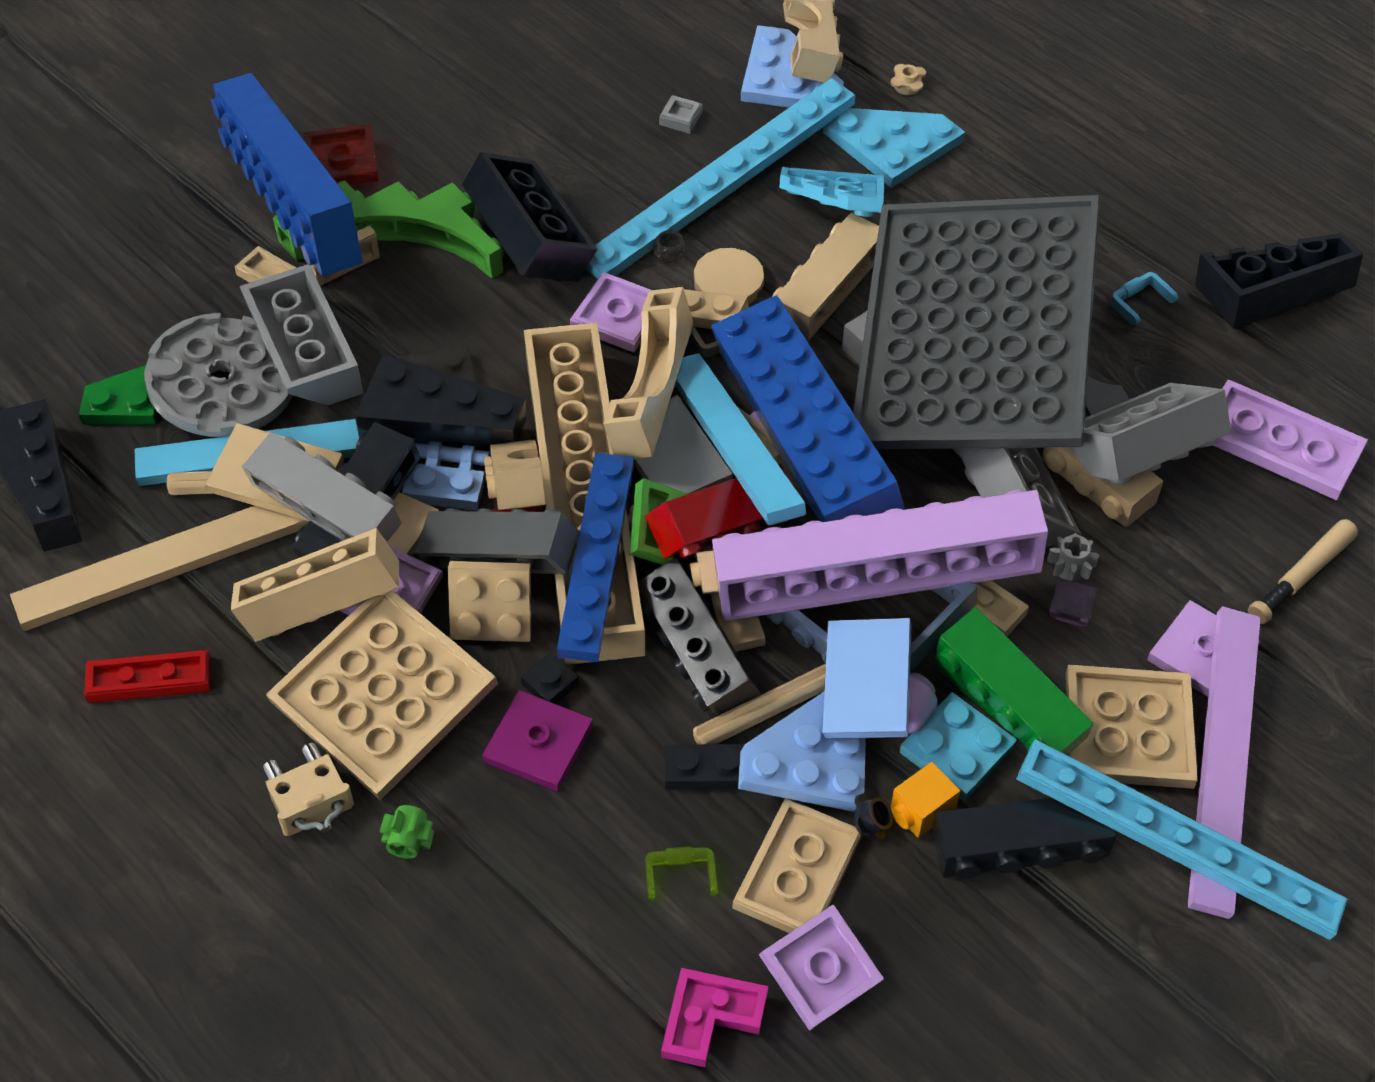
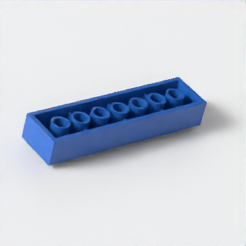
M248 73L213 84L216 98H212L211 103L218 119L221 118L222 128H218V133L224 148L229 147L234 162L236 164L241 163L246 179L253 180L257 194L259 196L264 195L269 211L277 213L282 229H288L294 246L302 248L307 264L309 266L314 265L322 277L362 264V255L351 201L254 75Z
M778 295L711 325L721 356L819 521L841 520L850 515L868 516L881 514L895 508L905 510L896 479Z

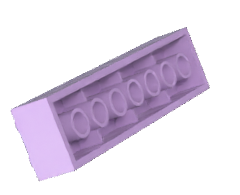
M1013 490L1004 495L992 497L973 496L964 501L943 504L934 502L920 508L907 510L895 508L881 514L868 516L850 515L841 520L828 522L810 521L802 526L783 529L780 527H770L762 532L743 535L731 533L722 538L712 539L723 621L950 587V585L965 582L976 583L1041 573L1048 529L1038 491L1024 492L1022 490Z

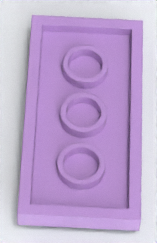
M1228 379L1222 389H1225L1231 433L1216 439V444L1213 446L1337 500L1368 439Z

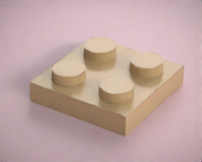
M450 561L448 566L450 639L530 642V563Z

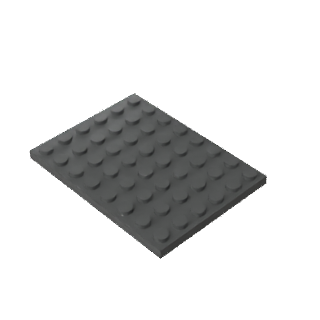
M1099 195L882 205L853 414L876 449L1083 447L1100 213Z

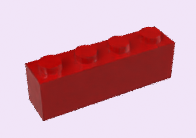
M781 463L778 464L779 467L781 468V470H782V471L784 472V474L786 475V473H785V471H784V469H783ZM737 478L665 501L645 515L664 559L680 554L682 559L689 558L703 551V545L709 544L711 549H713L712 539L722 538L731 533L742 535L756 533L761 530L760 525L766 523ZM783 521V522H780V523H776V524H773V525H768V524L766 523V525H767L768 528H770V527H776V526H778V525H780V524H782V523H784V522H786V521Z

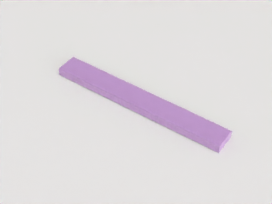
M1222 606L1216 616L1196 821L1241 844L1261 617ZM1191 869L1187 908L1230 919L1235 914L1237 892Z

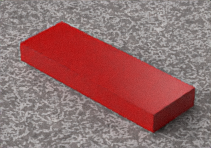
M209 650L86 661L84 696L87 703L211 691V655Z

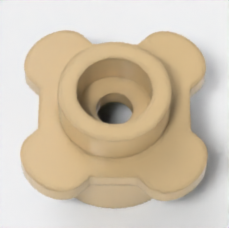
M898 64L894 67L895 77L891 79V85L898 93L913 95L923 88L921 80L926 76L924 68Z

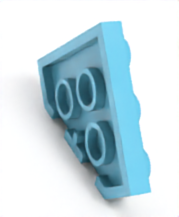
M849 108L823 127V133L874 175H884V183L891 188L962 144L966 133L943 114Z
M782 167L779 188L786 190L789 194L806 196L818 200L819 203L854 210V214L857 216L871 217L875 215V212L881 213L884 201V175Z

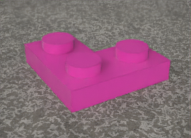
M681 968L661 1049V1058L706 1067L715 1025L759 1035L768 995V986Z

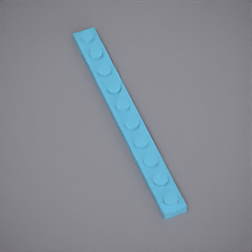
M830 78L597 243L595 246L598 250L586 270L597 279H599L603 272L613 276L618 275L855 105V94L833 78Z

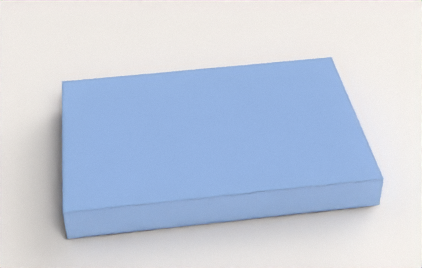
M910 618L828 621L823 735L825 739L908 737L912 628Z

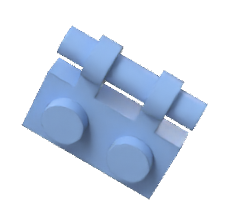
M430 441L429 444L415 443L421 458L426 459V463L416 464L404 483L402 493L428 505L478 511L486 479L485 472L473 469L474 465L485 466L484 457L490 456V452L476 450V446L470 445L455 448L443 446L442 442ZM441 461L460 463L459 468L440 466Z

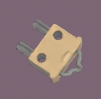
M309 743L315 760L307 745H305L302 751L308 763L282 773L277 761L270 760L276 777L268 762L263 766L269 779L265 783L278 812L277 817L285 836H291L302 830L313 828L319 829L321 833L332 828L331 821L338 817L340 813L354 806L349 784H343L329 755L321 756L314 743Z

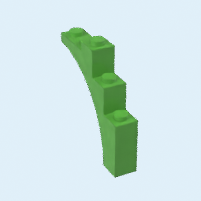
M345 180L338 183L352 203L357 231L370 225L376 232L377 240L425 244L454 253L477 266L491 279L503 273L502 257L504 256V251L501 244L496 238H490L483 231L478 220L474 218L473 211H475V205L472 203L471 198L467 192L463 193L453 182L420 200L413 191L409 192L399 181L367 198L359 190L354 191ZM277 215L274 216L273 220L279 243L296 261L304 259L302 248L294 246L289 230H283Z

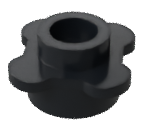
M865 794L857 795L855 797L857 809L854 813L857 831L860 834H871L877 841L883 840L886 837V830L893 823V814L889 804L881 797L868 799Z

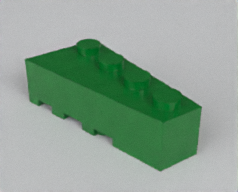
M976 606L940 636L933 668L1025 745L1027 750H1029L1031 744L1036 739L1068 755L1088 738L1094 723Z

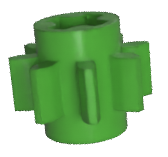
M411 805L399 806L394 816L384 814L379 833L383 835L381 841L387 843V851L394 856L411 859L417 856L420 848L429 850L435 831L432 830L433 822L427 821L428 814L424 810Z

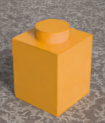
M930 762L894 789L891 802L893 818L903 829L909 828L919 839L933 828L936 812L956 810L960 790L933 762Z

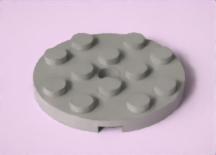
M211 313L183 320L166 330L154 342L148 352L149 358L144 370L147 394L152 405L168 422L190 433L209 437L230 436L236 423L259 429L279 416L293 396L287 394L258 327L251 317L243 316L242 320L221 318V313ZM218 370L230 373L228 380L225 377H211V374Z

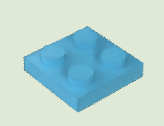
M951 692L936 708L918 732H912L901 744L899 753L920 769L933 762L960 790L959 798L965 802L1015 749L1017 739Z

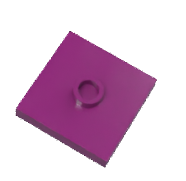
M519 690L482 755L483 763L558 792L593 727V719Z

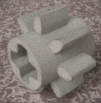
M1077 533L1065 538L1058 536L1055 547L1050 548L1047 559L1050 563H1056L1053 575H1059L1062 579L1069 581V583L1081 577L1088 580L1092 568L1096 567L1099 554L1091 552L1093 541H1088L1083 536L1077 535Z

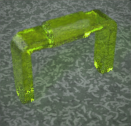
M691 846L665 848V851L648 853L645 858L648 900H655L652 865L691 864L696 861H707L711 896L718 895L713 851L706 847L691 848Z

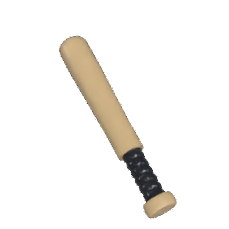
M1347 519L1337 522L1279 580V584L1263 600L1255 601L1249 606L1248 613L1261 617L1260 624H1266L1270 621L1272 611L1289 595H1294L1357 537L1358 529L1356 525Z

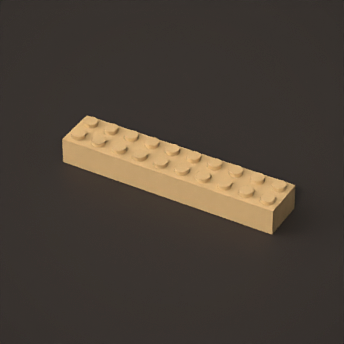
M597 322L524 330L535 432L544 484L545 510L555 509L563 512L579 531L595 453L614 455L603 425L610 402ZM627 512L624 519L599 661L645 656V628L634 557L630 555L631 538ZM578 540L568 574H554L560 628ZM565 659V665L591 662Z

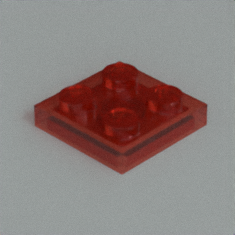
M371 124L304 132L305 143L337 184L344 180L349 185L379 181Z

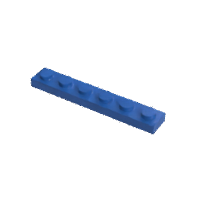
M595 453L558 640V658L599 662L634 470V457Z

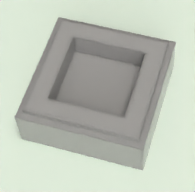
M672 95L659 116V125L690 134L703 112V104Z

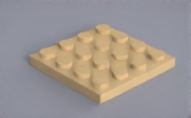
M391 590L384 595L369 598L359 605L280 680L266 696L272 704L381 800L498 682L491 672Z

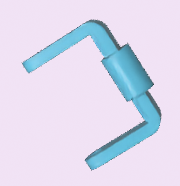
M1148 272L1141 277H1136L1120 286L1113 293L1111 306L1132 326L1140 323V317L1123 300L1140 292L1147 285H1151L1169 303H1174L1178 300L1177 293L1156 273Z

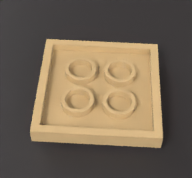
M1081 665L1067 666L1066 696L1094 723L1088 738L1068 754L1069 757L1123 784L1195 788L1198 779L1191 673Z

